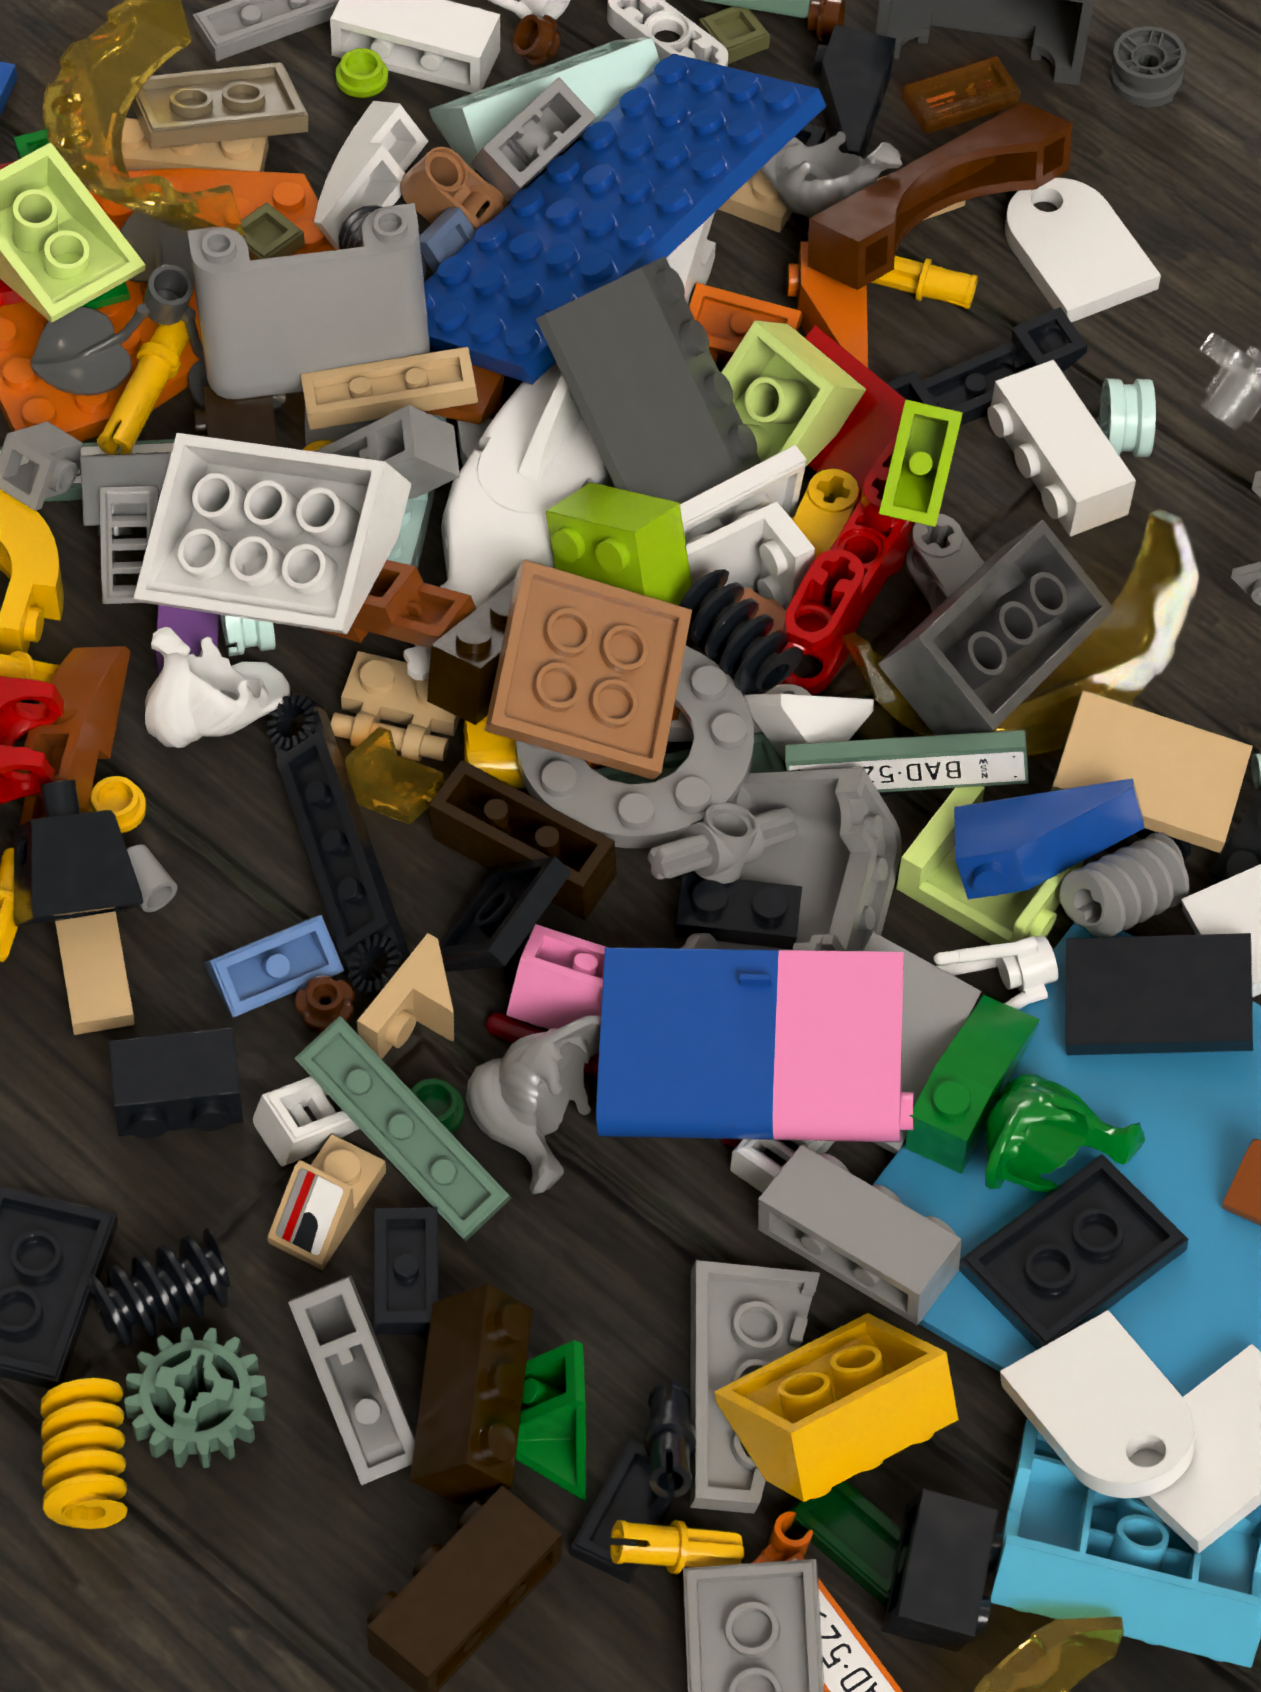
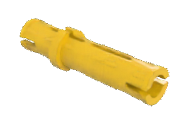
M182 320L172 325L159 324L150 341L143 343L136 355V358L139 359L137 367L103 432L97 438L98 446L106 454H117L120 446L122 449L119 454L133 452V447L168 379H172L178 374L181 368L180 356L189 340L185 322Z

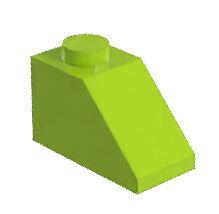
M905 400L879 511L880 515L936 527L963 412Z

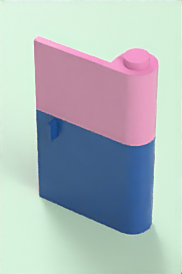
M605 948L596 1102L598 1136L901 1142V1130H913V1118L909 1115H913L914 1092H902L901 1080L904 952Z

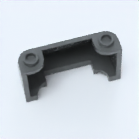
M880 0L876 34L896 38L894 59H899L902 46L911 39L918 37L917 43L928 44L931 26L1033 40L1030 59L1041 61V55L1044 56L1054 67L1053 82L1079 86L1094 0Z

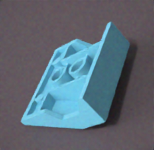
M1027 1419L1002 1532L1001 1554L994 1572L990 1595L991 1603L1010 1607L1020 1612L1034 1613L1070 1622L1088 1629H1097L1141 1640L1151 1645H1161L1205 1656L1215 1661L1229 1662L1251 1668L1261 1639V1520L1256 1525L1243 1518L1198 1554L1140 1498L1107 1496L1081 1483L1030 1420Z

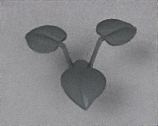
M168 189L157 193L140 205L120 230L146 264L145 271L129 279V281L135 283L148 282L143 303L137 306L136 313L125 327L115 335L109 318L103 313L81 306L52 323L48 321L42 330L36 351L30 362L33 372L47 384L58 390L76 395L90 396L107 393L118 387L129 375L132 361L128 352L120 344L129 339L145 318L149 317L152 321L162 325H172L182 320L185 322L192 351L201 359L189 371L188 387L194 401L200 408L205 409L203 386H209V383L207 381L203 347L195 323L196 311L189 307L194 289V280L187 231L197 230L198 227L181 209ZM272 395L274 411L279 410L285 404L286 395Z

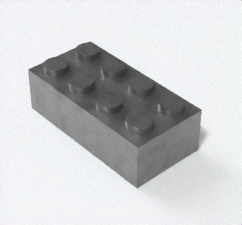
M1041 520L1001 547L880 661L878 665L934 735L992 732L1115 609L1045 521Z

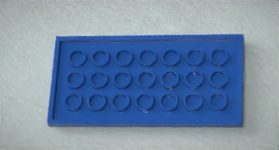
M674 53L661 60L645 80L635 89L625 93L620 98L619 104L599 122L588 127L581 139L563 155L552 160L542 175L529 187L518 192L504 210L491 222L481 226L465 246L454 256L444 260L438 266L437 271L424 282L430 350L438 352L468 347L472 365L533 385L556 363L536 318L665 256L667 258L826 107L820 90Z

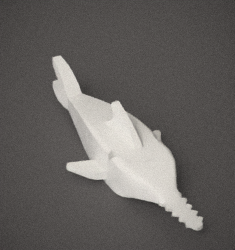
M715 212L666 258L670 267L682 279L685 289L684 297L688 306L690 305L696 282L706 285L711 273L716 243L707 240V236ZM557 363L548 369L533 385L522 382L493 420L488 418L479 425L456 420L463 467L459 472L460 477L454 479L451 485L442 518L441 532L447 581L440 587L471 595L476 609L516 578L518 567L524 560L555 569L546 510L590 482L615 488ZM415 645L416 647L404 650L403 656L408 663L407 675L414 680L423 681L429 677L431 649Z

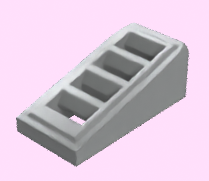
M158 486L100 487L102 604L142 603L133 599L137 585H116L115 574L140 573L143 561L115 562V551L146 550L159 502ZM146 503V515L113 516V504ZM114 527H147V538L114 539Z

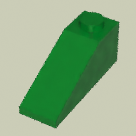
M983 995L937 1062L914 1105L913 1115H909L913 1118V1130H907L905 1149L962 1174L985 1130V1122L991 1109L996 1105V1100L1002 1094L1005 1085L1010 1082L1039 1025L1040 1019Z

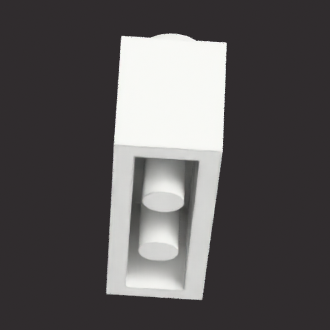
M339 0L330 18L332 56L342 58L348 51L353 49H370L380 55L388 71L471 93L483 89L500 52V14L448 0Z
M1051 360L995 381L992 403L988 408L990 426L997 437H1004L1014 452L1019 471L1025 478L1032 479L1041 493L1046 512L1051 518L1059 520L1069 537L1128 515L1136 480L1056 362Z

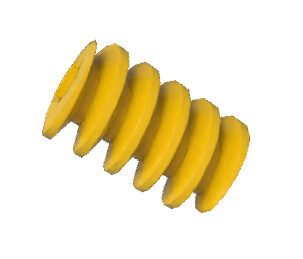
M101 1378L77 1379L52 1388L41 1399L40 1414L44 1419L41 1426V1438L45 1443L41 1454V1461L45 1466L42 1486L46 1491L43 1498V1511L48 1518L58 1524L71 1528L100 1529L117 1524L126 1517L128 1508L124 1503L117 1502L118 1499L125 1496L127 1491L126 1482L122 1478L116 1477L124 1472L126 1467V1459L121 1454L116 1453L123 1448L125 1443V1435L120 1430L115 1429L124 1420V1411L115 1405L123 1397V1389L117 1382Z

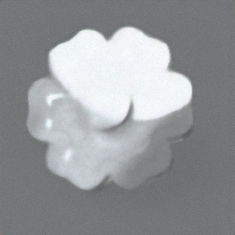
M1211 332L1199 350L1220 365L1221 368L1204 390L1208 396L1200 406L1237 431L1244 420L1250 423L1261 408V351L1251 345L1244 353L1219 335Z

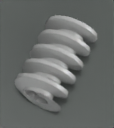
M1163 832L1152 833L1145 839H1139L1130 846L1122 847L1113 854H1107L1098 861L1090 862L1081 869L1071 871L1064 877L1061 883L1059 901L1066 915L1075 924L1085 927L1091 934L1099 938L1114 937L1120 931L1128 930L1137 923H1143L1153 915H1159L1169 907H1176L1182 903L1181 899L1187 897L1189 891V876L1184 865L1181 850L1174 840Z

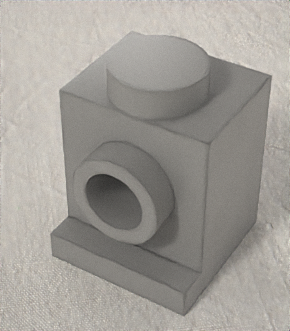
M50 422L7 433L0 454V489L34 511L42 509L45 499L66 493L75 481L77 473L81 468L80 457L82 454L80 451L83 443ZM23 456L29 459L28 463L20 465Z

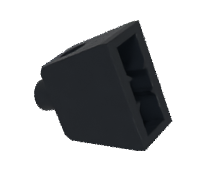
M62 780L40 785L45 818L29 820L17 827L14 833L15 926L53 922L114 911L121 913L143 904L142 893L115 814L111 810L81 813L76 780Z

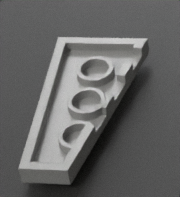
M695 1261L691 1270L690 1423L695 1429L696 1446L695 1451L690 1456V1472L692 1475L690 1508L753 1514L758 1508L766 1480L717 1405L714 1391L800 1347L808 1322L807 1316L810 1304L818 1284L819 1272Z

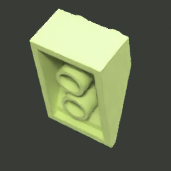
M51 142L0 170V279L51 323L145 271L146 264Z
M755 320L721 372L728 379L732 387L733 403L743 424L747 425L755 436L757 454L761 462L796 445L807 459V466L838 434L866 391L861 384L789 324Z

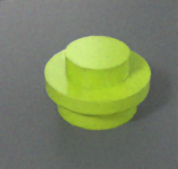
M366 48L353 49L348 51L336 68V83L339 89L349 96L356 98L372 97L379 94L387 86L388 68L380 55L375 51Z

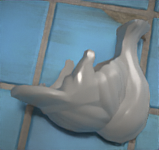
M839 131L836 136L815 146H805L796 137H793L760 171L776 188L781 200L789 210L811 218L875 183L881 171L902 166L900 153L890 143L882 142L865 159L855 154L841 153L839 146L845 142L846 135L844 132Z
M587 1015L559 1029L551 1028L547 1032L531 1034L520 1038L509 1047L503 1058L491 1059L477 1066L468 1080L466 1102L472 1118L478 1127L492 1140L515 1149L527 1158L532 1168L530 1183L532 1195L550 1189L564 1174L562 1166L551 1152L544 1136L558 1130V1125L562 1122L570 1100L575 1101L580 1114L587 1115L591 1112V1108L588 1105V1094L584 1088L585 1063L588 1064L590 1058L599 1052L600 1016Z

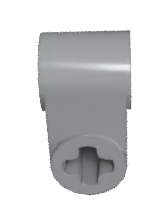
M939 514L936 527L915 523L911 540L913 546L907 553L905 568L908 575L913 579L928 601L933 612L971 577L985 561L981 559L963 533L960 525L953 518L945 514Z

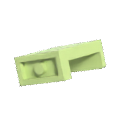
M985 787L955 788L901 857L896 889L991 945L1016 942L1032 936L1044 935L1047 937L1057 918V914L1054 911L1060 904L1061 883L1064 877L1071 871L1081 869L1083 861L1027 891L968 900L955 860L954 807L982 803Z

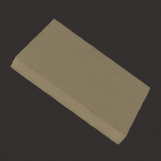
M281 62L127 79L128 98L151 149L308 132V114Z

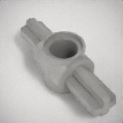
M725 802L713 804L707 809L702 822L688 827L684 838L650 850L647 859L651 864V873L655 878L661 880L695 871L706 880H715L722 884L734 882L740 877L744 865L757 861L765 847L795 837L798 832V826L794 822L795 813L790 808L785 807L753 816L748 810L736 804Z

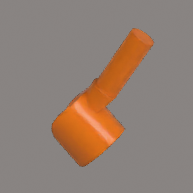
M788 1511L781 1514L775 1521L768 1546L752 1563L786 1561L798 1552L804 1557L810 1544L813 1530L808 1531L799 1540L788 1539L784 1534L793 1524L796 1513Z

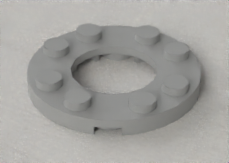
M685 646L674 705L680 709L683 716L690 723L693 743L689 757L674 773L656 782L626 784L607 779L590 768L583 759L515 740L518 770L525 788L531 797L614 840L615 847H657L684 838V834L690 825L703 821L706 811L711 805L723 802L733 804V798L742 787L746 777L749 776L752 765L754 728L749 707L741 690L735 687L733 679L728 674L725 675L719 665L702 653Z

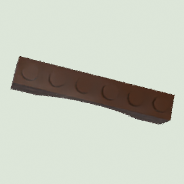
M1019 103L809 218L808 267L856 290L864 287L894 270L895 254L901 241L914 226L933 213L955 203L979 196L1008 191L1035 190L1069 171L1073 123L1028 103Z

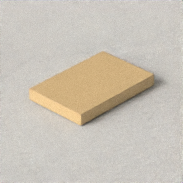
M1083 690L1051 791L1133 778L1144 818V828L1158 833L1163 832L1167 836L1221 853L1226 842L1253 746Z

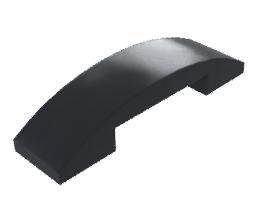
M1059 307L1013 327L1012 338L1009 343L924 380H921L914 370L887 382V384L906 400L963 412L961 426L988 415L995 381L1054 360L1063 372L1087 353V344L1062 308Z

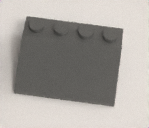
M664 256L536 318L615 488L682 504L761 463V460L757 454L755 436L751 429L743 424L733 403L732 387L725 375L719 372L709 351L707 333L703 326L694 319L685 300V289L682 279L670 267Z

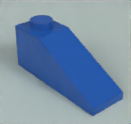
M1133 778L954 807L955 860L968 900L1027 891L1144 829V818Z

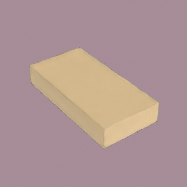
M116 911L55 921L74 1035L135 1025Z

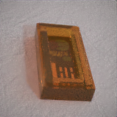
M995 56L905 85L902 99L924 133L929 134L1018 105L1021 91L999 58Z

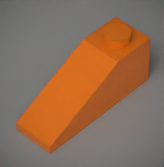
M800 242L798 264H788L787 296L797 297V310L802 311L803 315L801 327L807 335L816 325L868 368L867 285L856 290L808 267V242Z

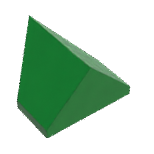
M572 1340L530 1359L526 1363L516 1460L586 1502L583 1343Z

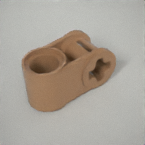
M446 147L433 148L403 176L400 183V191L404 201L407 204L415 203L416 212L422 215L430 224L447 208H461L474 230L477 231L484 224L491 222L508 206L506 198L497 188L486 182L464 162L458 153ZM488 201L489 206L483 210L481 207Z

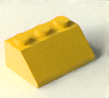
M869 1313L714 1391L717 1405L764 1479L803 1502L826 1495L837 1484L862 1471L877 1468L883 1463L884 1459L912 1444L929 1440L935 1432L959 1420L947 1352Z

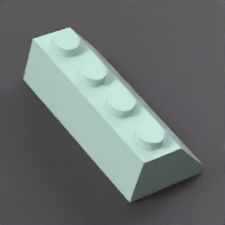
M653 37L614 40L429 109L432 120L452 150L458 153L473 170H476L471 163L481 149L558 77L564 81L596 116L595 120L590 124L591 126L599 122L619 104L620 98L625 93L635 89L654 71L660 59Z

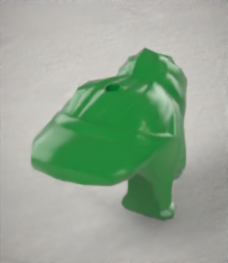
M1021 1075L1005 1085L1002 1094L996 1100L997 1103L991 1109L985 1122L987 1144L985 1186L989 1189H1001L1004 1180H1007L1032 1191L1050 1193L1058 1185L1041 1178L1039 1175L1052 1173L1056 1168L1063 1167L1067 1160L1076 1155L1079 1147L1089 1146L1109 1155L1116 1163L1124 1165L1142 1147L1145 1142V1135L1140 1122L1124 1128L1113 1127L1102 1122L1087 1104L1069 1089L1038 1075Z

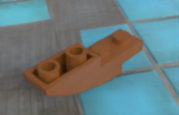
M386 560L348 633L317 631L359 643L362 642L368 632L431 649V645L476 610V606L471 595L424 583L416 566Z
M126 646L73 648L49 682L55 685L65 701L63 715L52 724L29 730L24 747L45 753L47 761L51 767L55 768L53 782L76 780L81 813L88 812L97 759L111 758L131 652ZM18 770L19 773H33L29 770ZM40 792L25 796L20 825L29 820L45 818Z

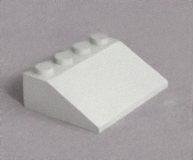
M176 433L133 599L148 604L347 634L398 540L412 484L385 461Z

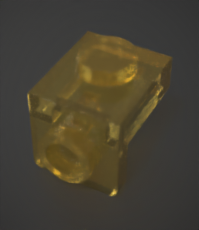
M378 727L345 759L349 780L358 805L409 825L429 807V804L445 783L441 771L397 755L392 732L383 727Z

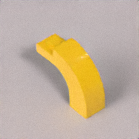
M0 489V570L10 579L0 611V653L10 655L16 651L27 653L30 642H39L43 631L44 618L61 621L64 593L58 550L49 526L37 511H34Z

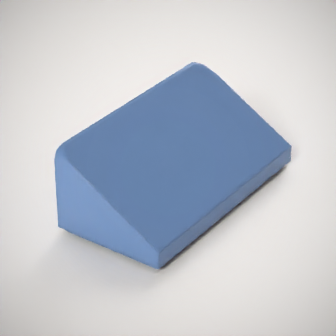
M322 915L312 917L204 962L207 972L232 1018L305 988L307 981L313 977L321 975L331 977L344 971Z

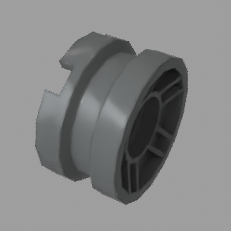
M1153 26L1137 27L1123 33L1115 42L1113 49V65L1110 76L1113 89L1122 99L1133 105L1158 107L1172 102L1176 92H1181L1183 70L1187 53L1184 43L1174 33L1164 28Z

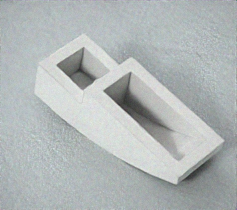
M373 101L339 151L326 178L318 201L314 223L337 250H339L338 235L342 223L352 212L363 206L379 205L386 207L393 206L402 195L400 183L405 175V171L428 143L427 138L400 103Z

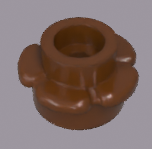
M845 0L811 1L808 13V31L816 32L818 42L823 43L824 38H831L835 25L844 26Z
M533 14L525 16L518 23L513 34V48L515 52L521 55L523 59L528 60V63L533 66H539L552 58L560 46V34L556 30V20L549 15H544L542 18Z
M328 975L316 976L307 981L305 989L297 992L295 1009L298 1014L302 1015V1019L308 1028L317 1033H322L339 1016L346 1022L350 1020L354 1013L352 1002L355 1000V994L352 987L344 980L335 981ZM328 998L331 1000V1003L322 1005L320 1000Z

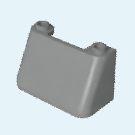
M415 203L386 206L370 213L362 225L364 247L250 260L245 238L235 230L213 227L187 231L207 381L210 388L218 396L239 400L302 392L301 374L430 353L421 244Z
M863 767L749 773L742 787L733 798V804L745 808L753 816L776 808H790L795 813L794 822L798 826V832L792 839L765 847L757 861L744 865L738 879L802 886L797 940L792 950L862 951L873 932L880 936L882 934L902 853V839L898 824ZM709 933L692 934L688 937L685 945L680 948L791 950L716 941Z

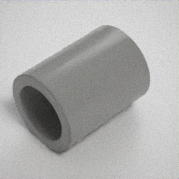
M145 845L132 846L127 851L143 897V904L139 906L145 912L157 911L173 899L178 886Z

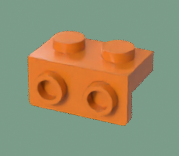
M697 282L689 305L694 319L703 326L707 333L709 351L715 364L717 360L728 363L755 320L789 324L798 332L803 318L802 311Z

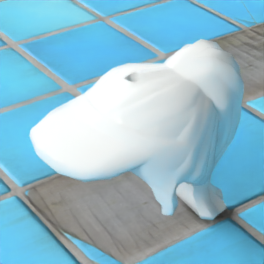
M163 627L153 633L151 647L163 655L164 667L149 689L145 699V725L148 733L157 738L166 747L184 748L191 742L199 740L202 736L220 737L233 734L255 720L278 709V704H283L284 702L283 697H290V684L280 671L267 662H241L231 666L229 659L221 656L218 648L212 643V638L209 636L201 639L202 650L199 657H196L194 654H189L191 650L189 646L171 628Z

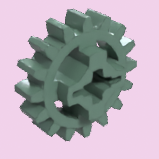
M210 1327L203 1340H194L190 1328H182L181 1342L174 1345L169 1339L161 1335L157 1338L159 1354L154 1357L149 1353L141 1351L137 1355V1360L142 1374L130 1373L126 1377L127 1391L131 1396L125 1398L124 1402L127 1418L135 1419L132 1422L135 1439L140 1441L151 1437L149 1441L151 1456L156 1459L168 1449L173 1450L175 1467L182 1468L189 1455H198L202 1467L208 1468L211 1463V1452L220 1450L226 1458L231 1460L235 1457L233 1441L238 1438L252 1443L255 1439V1432L251 1421L265 1420V1402L261 1398L267 1396L265 1376L257 1375L259 1372L258 1358L255 1354L240 1358L242 1354L241 1341L236 1336L227 1341L224 1346L218 1344L216 1328ZM220 1368L228 1373L238 1388H234L233 1380L221 1378L218 1369ZM204 1382L205 1392H200L202 1383ZM196 1393H199L196 1398V1401H193L196 1396ZM186 1402H192L189 1412L187 1411ZM153 1406H158L159 1414L171 1416L174 1421L173 1427L158 1416Z

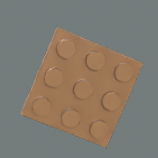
M524 560L517 570L484 731L655 780L662 773L692 610Z

